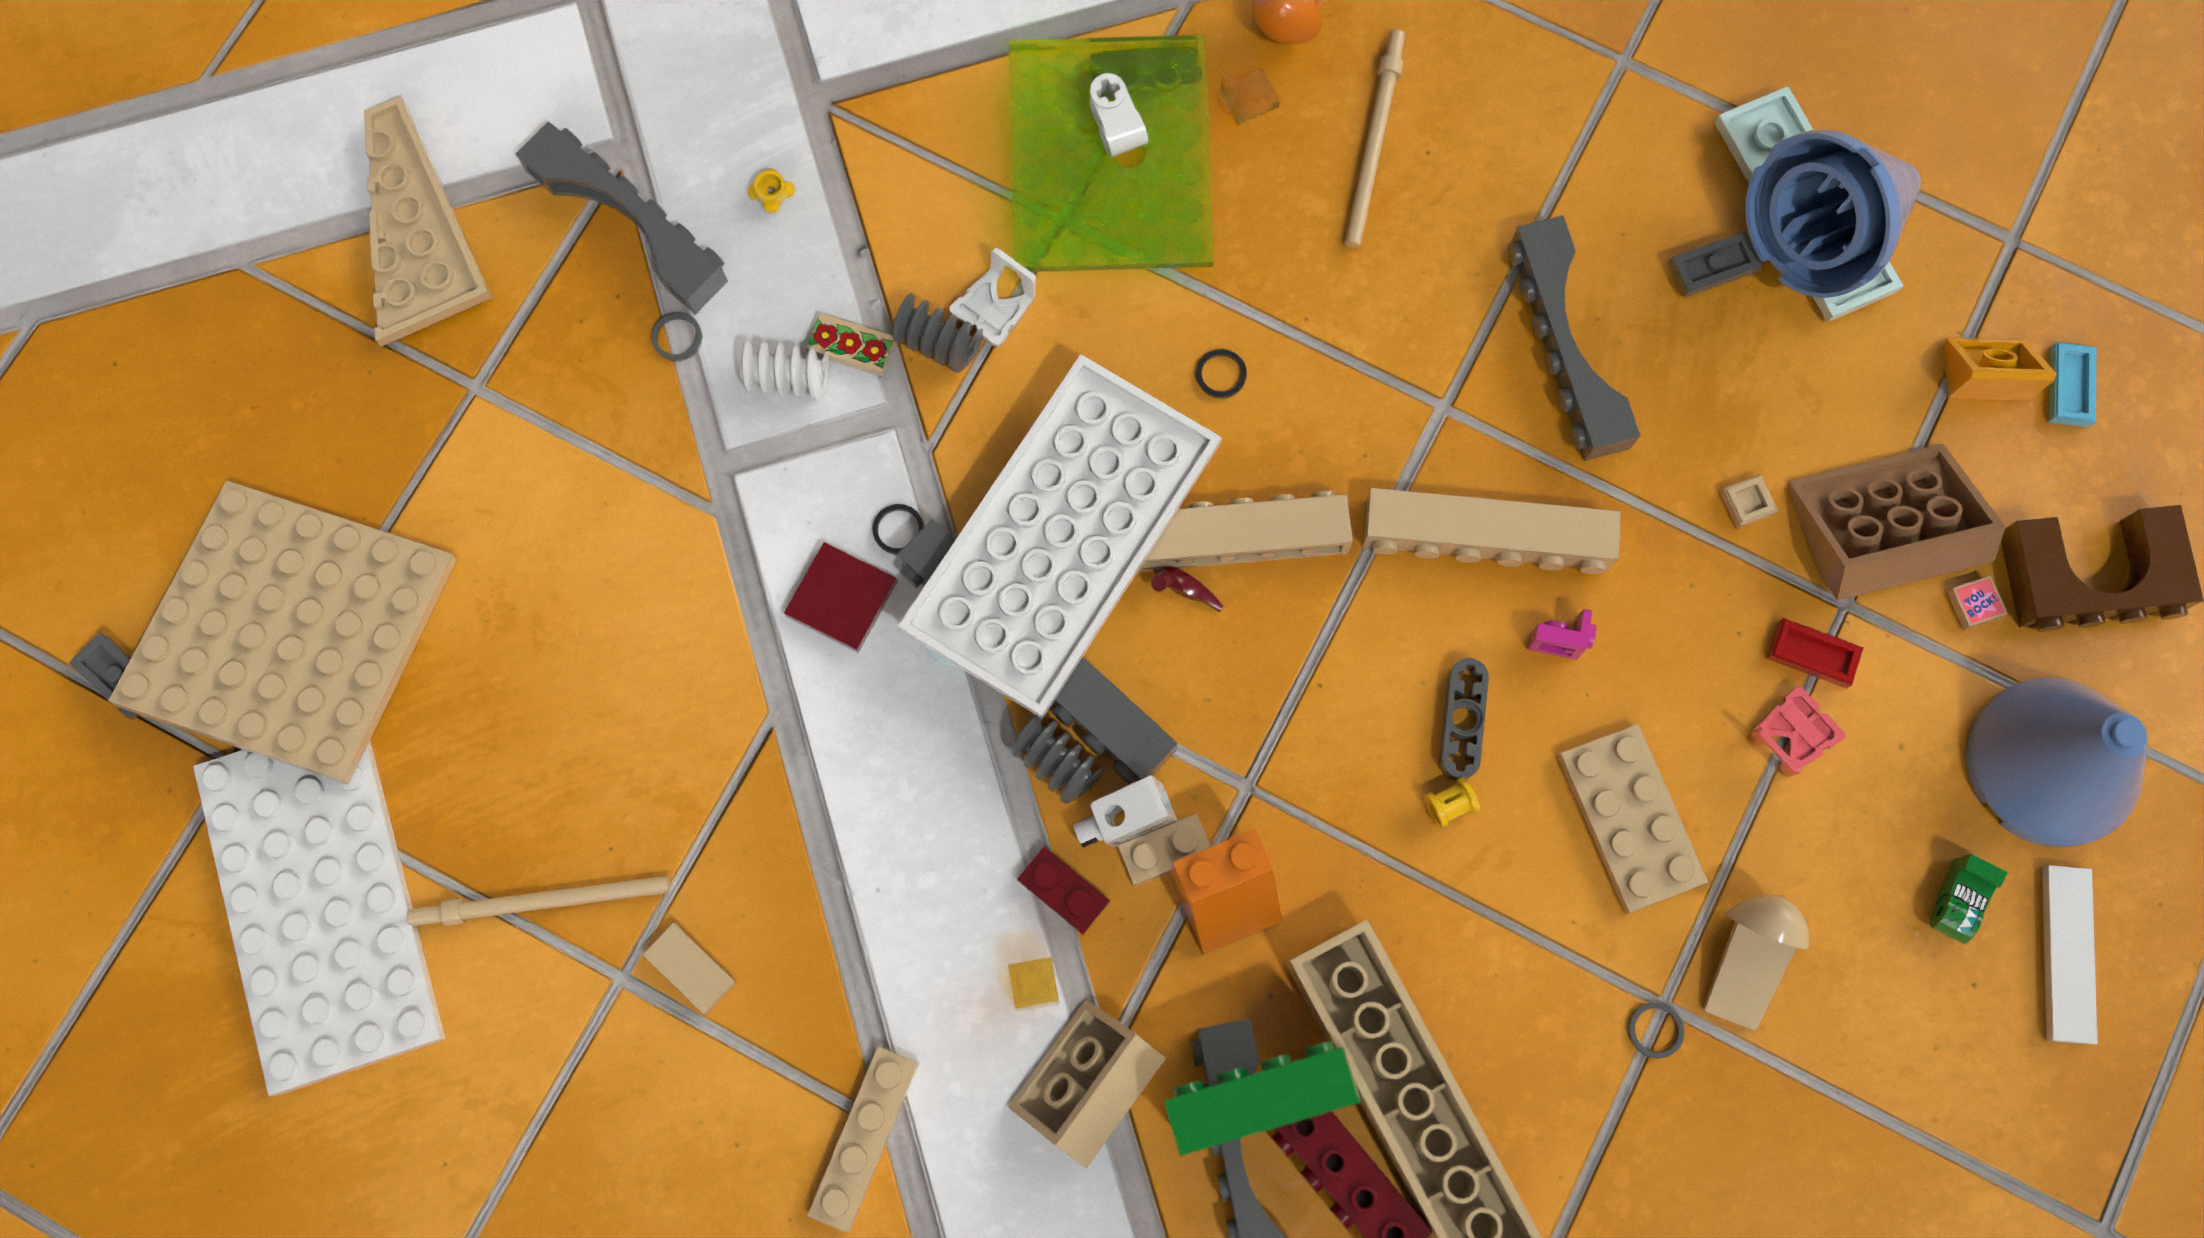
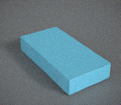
M2058 342L2050 347L2049 365L2056 372V377L2049 385L2048 423L2090 427L2096 423L2097 347Z

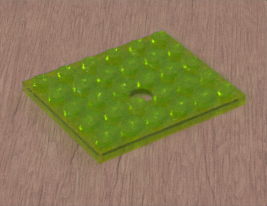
M1205 35L1009 40L1014 260L1030 272L1213 267L1214 248ZM1101 74H1115L1123 80L1133 105L1144 123L1148 135V143L1140 147L1145 150L1146 156L1144 161L1136 167H1124L1118 163L1115 157L1110 158L1101 140L1098 126L1089 105L1091 84ZM1107 93L1101 95V97H1106L1109 102L1114 101V98H1109Z

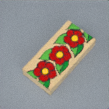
M819 313L806 350L808 353L810 347H815L817 357L821 358L828 351V359L830 361L883 377L896 342L893 335Z

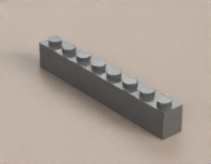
M932 519L897 554L902 566L899 572L915 588H918L921 584L925 586L955 540ZM1084 657L1081 658L1052 703L1051 713L1066 727L1073 723L1084 733V736L1081 738L1083 743L1098 756L1102 752L1108 755L1115 762L1112 769L1128 784H1131L1134 780L1137 782L1148 776H1153L1177 751L1178 743Z

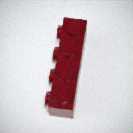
M1332 1111L1273 1128L1276 1132L1270 1136L1272 1141L1287 1158L1293 1153L1305 1167L1299 1172L1315 1193L1322 1189L1334 1202L1329 1207V1210L1346 1230L1353 1225L1363 1238H1427L1433 1233Z

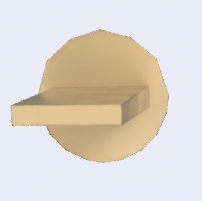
M1768 894L1751 897L1726 912V915L1733 919L1735 923L1703 1006L1705 1012L1751 1030H1757L1795 949L1807 950L1809 947V929L1805 918L1792 902L1779 895Z

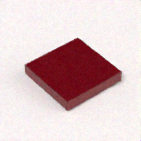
M823 542L784 614L793 621L859 653L898 581L896 577Z

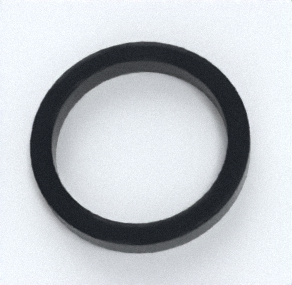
M1225 349L1213 350L1204 355L1198 363L1196 372L1197 382L1200 388L1209 396L1221 399L1229 398L1236 395L1243 388L1246 382L1247 369L1244 361L1236 353ZM1225 356L1233 359L1239 365L1241 380L1236 387L1229 391L1219 392L1205 384L1202 378V368L1211 358Z
M894 504L884 508L878 513L873 523V536L876 543L882 550L897 555L903 548L887 546L882 542L878 533L879 524L887 514L894 511L908 512L918 522V533L924 528L919 513L912 507L903 504Z

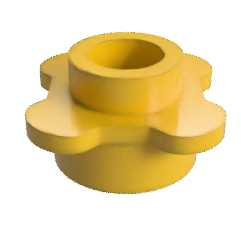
M766 169L764 172H761L755 178L754 184L748 187L749 198L751 200H758L764 205L765 211L771 214L777 213L780 210L781 203L786 198H791L795 194L794 184L792 182H785L783 176L775 169ZM771 188L775 189V192L772 194L768 193V190Z

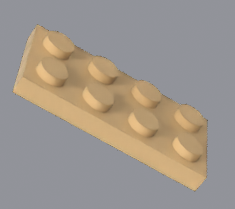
M1639 724L1567 750L1557 756L1625 914L1709 883Z

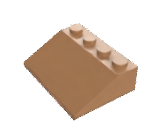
M1944 444L1788 482V490L1818 572L1837 601L1995 562L2005 530V525Z

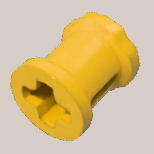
M1464 777L1457 779L1456 785L1434 795L1430 792L1424 795L1428 812L1441 830L1448 827L1449 821L1467 812L1475 814L1480 811V804L1476 793Z

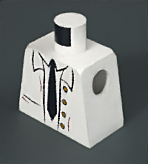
M1151 775L1092 802L1090 806L1094 816L1077 822L1073 826L1083 848L1101 840L1115 848L1122 843L1178 820L1163 783ZM1124 811L1125 819L1121 825L1116 827L1114 818L1119 812Z

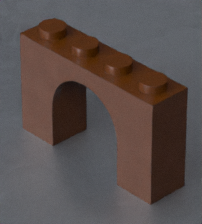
M2181 505L2143 508L2120 520L2130 564L2129 578L2121 593H2105L2087 586L2075 575L2066 556L2058 517L2020 520L2005 528L2001 545L2019 628L2036 626L2038 632L2061 629L2064 627V623L2077 622L2079 628L2102 625L2106 623L2105 619L2119 618L2120 624L2143 621L2147 619V615L2160 614L2161 620L2175 619L2188 615L2187 609L2203 602L2204 599Z

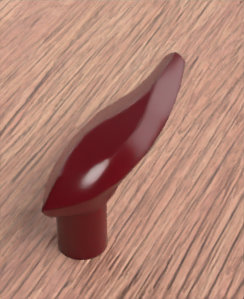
M1171 567L1153 569L1155 576L1151 580V586L1155 591L1161 592L1168 587L1173 592L1187 599L1209 605L1218 612L1223 608V605L1216 596L1193 576Z

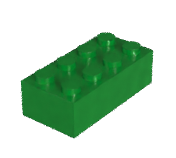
M1329 1041L1306 1048L1307 1058L1291 1062L1290 1055L1286 1054L1262 1061L1263 1071L1248 1075L1246 1068H1239L1216 1075L1219 1084L1205 1088L1203 1081H1195L1172 1088L1175 1097L1164 1100L1179 1155H1186L1360 1103L1361 1099L1345 1048L1335 1049L1333 1042Z

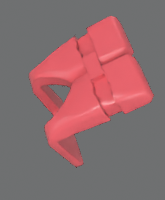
M1802 686L1795 687L1783 698L1784 702L1780 706L1776 705L1750 733V737L1757 744L1766 745L1778 756L1782 762L1780 770L1787 777L1799 774L1803 766L1824 754L1822 752L1824 749L1832 748L1845 738L1843 730L1828 714L1819 713L1820 706ZM1782 736L1789 738V756L1771 737Z

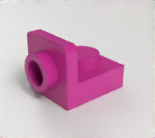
M1583 609L1575 618L1573 630H1570L1567 624L1558 621H1545L1544 624L1538 623L1530 633L1527 650L1577 660L1587 648H1592L1595 640L1596 624H1591L1592 610Z

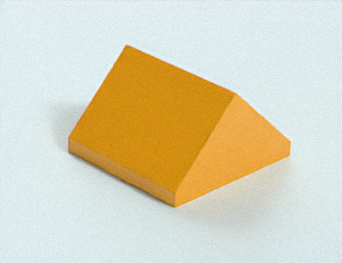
M1945 339L1944 351L1948 398L2029 401L2055 380L2056 372L2027 340Z

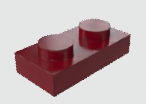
M1046 847L1040 850L1017 878V882L1081 935L1088 931L1110 904L1108 898Z

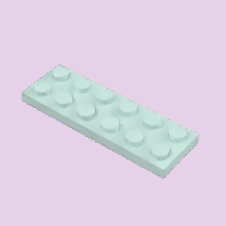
M1788 86L1718 115L1714 122L1748 183L1755 168L1763 165L1771 153L1770 149L1774 145L1791 136L1813 130ZM1889 261L1875 279L1852 292L1831 298H1813L1826 321L1830 322L1895 294L1904 285Z

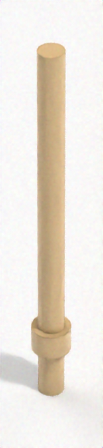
M1392 30L1390 32L1386 55L1380 59L1378 69L1380 82L1345 239V245L1349 248H1359L1361 245L1395 82L1400 79L1403 68L1401 54L1406 34L1401 30Z
M669 876L468 902H464L462 898L443 900L441 905L408 909L407 920L408 924L412 926L443 922L444 926L464 924L465 919L670 893Z

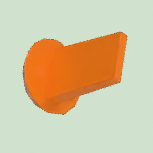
M1253 0V15L1261 31L1269 38L1283 44L1307 43L1317 36L1321 28L1319 11L1326 0Z

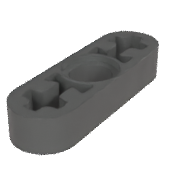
M1472 658L1458 661L1449 672L1447 680L1439 766L1442 773L1453 781L1464 777L1466 780L1469 779L1478 770L1481 762L1489 674L1483 663ZM1466 669L1472 670V677L1477 678L1479 682H1475L1471 686L1469 699L1454 700V695L1459 698L1462 697L1465 688L1464 681L1458 679L1457 676H1461ZM1477 698L1478 703L1470 699ZM1462 708L1471 711L1475 717L1474 728L1468 731L1458 729L1452 720L1454 711ZM1450 736L1458 739V741L1451 742ZM1474 739V743L1467 742L1463 750V757L1470 760V764L1466 765L1462 771L1456 770V763L1450 762L1449 757H1453L1457 753L1459 740Z

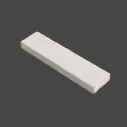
M2048 865L2042 867L2046 1041L2087 1045L2098 1044L2092 869Z

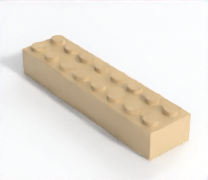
M1368 919L1290 960L1286 967L1325 1040L1333 1042L1335 1049L1345 1048L1361 1099L1360 1105L1421 1219L1433 1232L1430 1234L1431 1238H1542Z

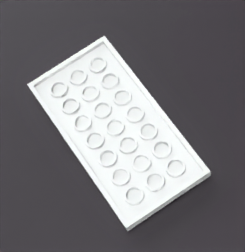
M1080 354L899 623V630L1043 719L1221 444L1222 437Z
M369 741L349 785L246 750L194 765L197 786L268 1095L278 1096L445 1040L417 926L409 925L407 920L408 909L413 908L371 741Z

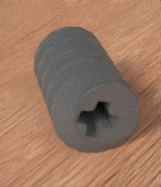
M913 293L908 294L899 307L894 320V341L900 345L907 343L908 348L914 352L921 349L922 355L928 359L935 356L936 362L942 366L949 363L950 369L955 373L964 370L979 350L983 338L982 328L972 337L970 336L972 326L970 322L966 321L958 330L956 329L958 319L956 315L952 314L946 322H943L944 310L942 308H936L929 315L930 303L924 300L915 308L916 296Z
M1034 715L1015 737L1011 754L1016 758L1026 755L1024 766L1027 769L1039 766L1036 778L1043 781L1051 777L1048 789L1051 792H1057L1064 788L1061 794V801L1068 804L1086 793L1099 779L1105 767L1092 773L1090 768L1095 758L1091 755L1079 761L1077 758L1082 746L1078 744L1068 750L1065 746L1070 735L1065 733L1055 738L1053 734L1058 723L1053 721L1043 727L1041 725L1043 719Z

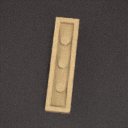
M877 1047L809 1210L808 1217L846 1233L851 1232L920 1063Z

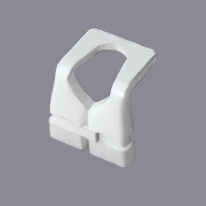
M994 248L991 251V269L966 290V295L963 298L959 297L949 307L950 315H956L958 317L957 320L962 324L966 321L972 324L971 329L976 328V332L982 328L983 339L993 347L1000 348L1009 337V331L1016 328L1034 301L1036 276L1003 251ZM1005 266H1007L1019 275L1024 293L1015 298L998 299L997 281L1002 275Z

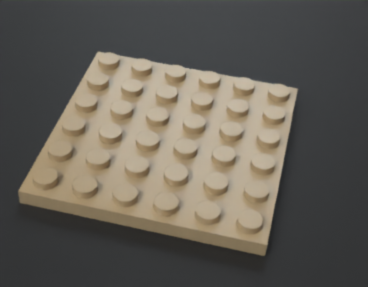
M226 480L108 701L116 707L349 785L457 560L451 553Z

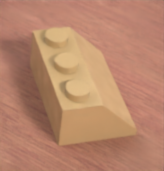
M1085 1000L1008 1105V1108L1051 1143L1085 1168H1088L1166 1058L1136 1033L1088 1000Z

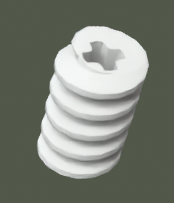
M746 340L740 363L741 381L745 384L747 391L751 393L758 391L761 386L763 393L771 395L777 387L779 394L782 396H788L793 389L796 397L803 398L809 390L811 397L819 400L825 392L828 380V351L825 352L822 360H818L815 347H810L806 358H802L799 346L794 345L790 356H785L783 344L778 343L774 355L769 354L767 342H762L758 353H754L751 341Z

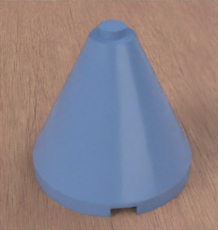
M1819 129L1802 132L1774 145L1770 149L1771 153L1763 165L1755 168L1746 194L1747 228L1753 247L1762 262L1770 260L1774 267L1783 275L1778 280L1785 286L1811 297H1837L1871 282L1882 272L1892 257L1919 193L1921 179L1917 169L1913 165L1863 141L1833 130Z
M2062 678L2031 679L2005 689L1980 710L1971 726L1967 739V771L1973 790L1980 803L1986 802L1992 811L2002 820L1999 824L2007 831L2026 841L2048 847L2082 845L2098 840L2113 832L2129 817L2135 808L2141 794L2144 779L2147 732L2139 719L2086 685Z

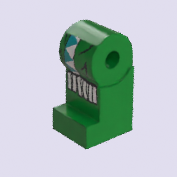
M1973 854L1954 859L1935 901L1936 905L1930 918V927L1962 944L1968 943L1980 928L1984 912L1995 889L2002 886L2008 872Z

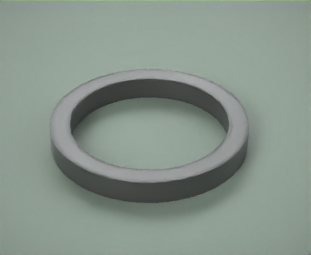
M679 312L667 314L658 320L651 336L652 344L657 353L670 361H683L692 357L699 350L703 338L698 322L690 315ZM672 320L688 321L696 329L694 345L682 354H669L663 351L658 344L660 329Z
M1648 1003L1634 1011L1629 1020L1628 1033L1633 1046L1640 1053L1651 1058H1664L1675 1053L1681 1046L1684 1039V1025L1678 1013L1668 1005ZM1648 1009H1661L1667 1012L1675 1021L1677 1027L1676 1040L1664 1052L1647 1050L1636 1037V1021Z

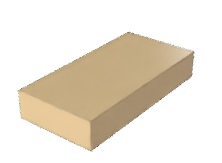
M672 923L643 954L704 1015H707L737 983L675 923Z

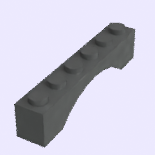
M548 121L515 153L525 171L554 196H575L594 200L617 210L633 221L651 242L656 256L658 275L666 290L696 315L728 282L722 269L724 265L723 260L711 248L706 247L702 250L694 243L695 237L682 224L677 223L673 226L665 219L667 217L665 211L652 199H649L647 202L642 200L637 195L639 193L637 188L626 177L621 175L617 179L609 172V165L596 152L593 151L589 155L581 149L582 143L570 130L564 128L560 131Z
M1562 215L1518 226L1511 242L1508 244V256L1512 266H1517L1522 278L1520 280L1522 297L1526 303L1530 302L1534 313L1532 324L1535 335L1538 339L1542 338L1547 351L1545 353L1546 368L1551 376L1555 375L1559 386L1557 391L1559 406L1563 412H1567L1572 424L1570 427L1572 444L1576 450L1580 449L1583 459L1586 461L1629 450L1641 435L1628 398L1611 388L1592 370L1580 353L1570 332L1565 311V286L1568 270L1576 250L1565 218Z
M1250 1019L1196 1030L1198 1039L1190 1040L1195 1067L1203 1065L1206 1078L1205 1088L1218 1085L1216 1075L1228 1071L1246 1068L1248 1075L1254 1074L1259 1064ZM1240 1138L1212 1146L1213 1156L1221 1155L1224 1173L1217 1174L1222 1202L1230 1200L1233 1219L1226 1220L1228 1237L1287 1238L1263 1211L1250 1187L1242 1160Z

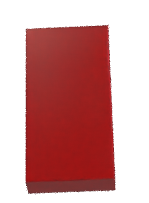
M1783 618L1778 622L1767 659L1847 689L1853 684L1864 647Z

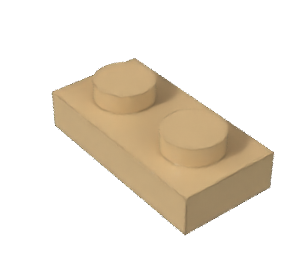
M1196 813L1118 845V850L1133 887L1170 873L1173 862L1211 846Z

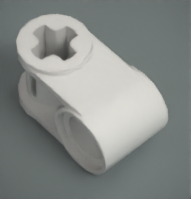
M1111 73L1101 74L1096 77L1091 84L1089 105L1109 157H1115L1147 144L1148 135L1144 123L1133 105L1123 80ZM1107 93L1109 98H1114V101L1109 102L1106 97H1101V95Z

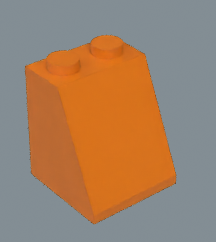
M1256 829L1173 862L1170 877L1203 955L1283 921L1273 868Z

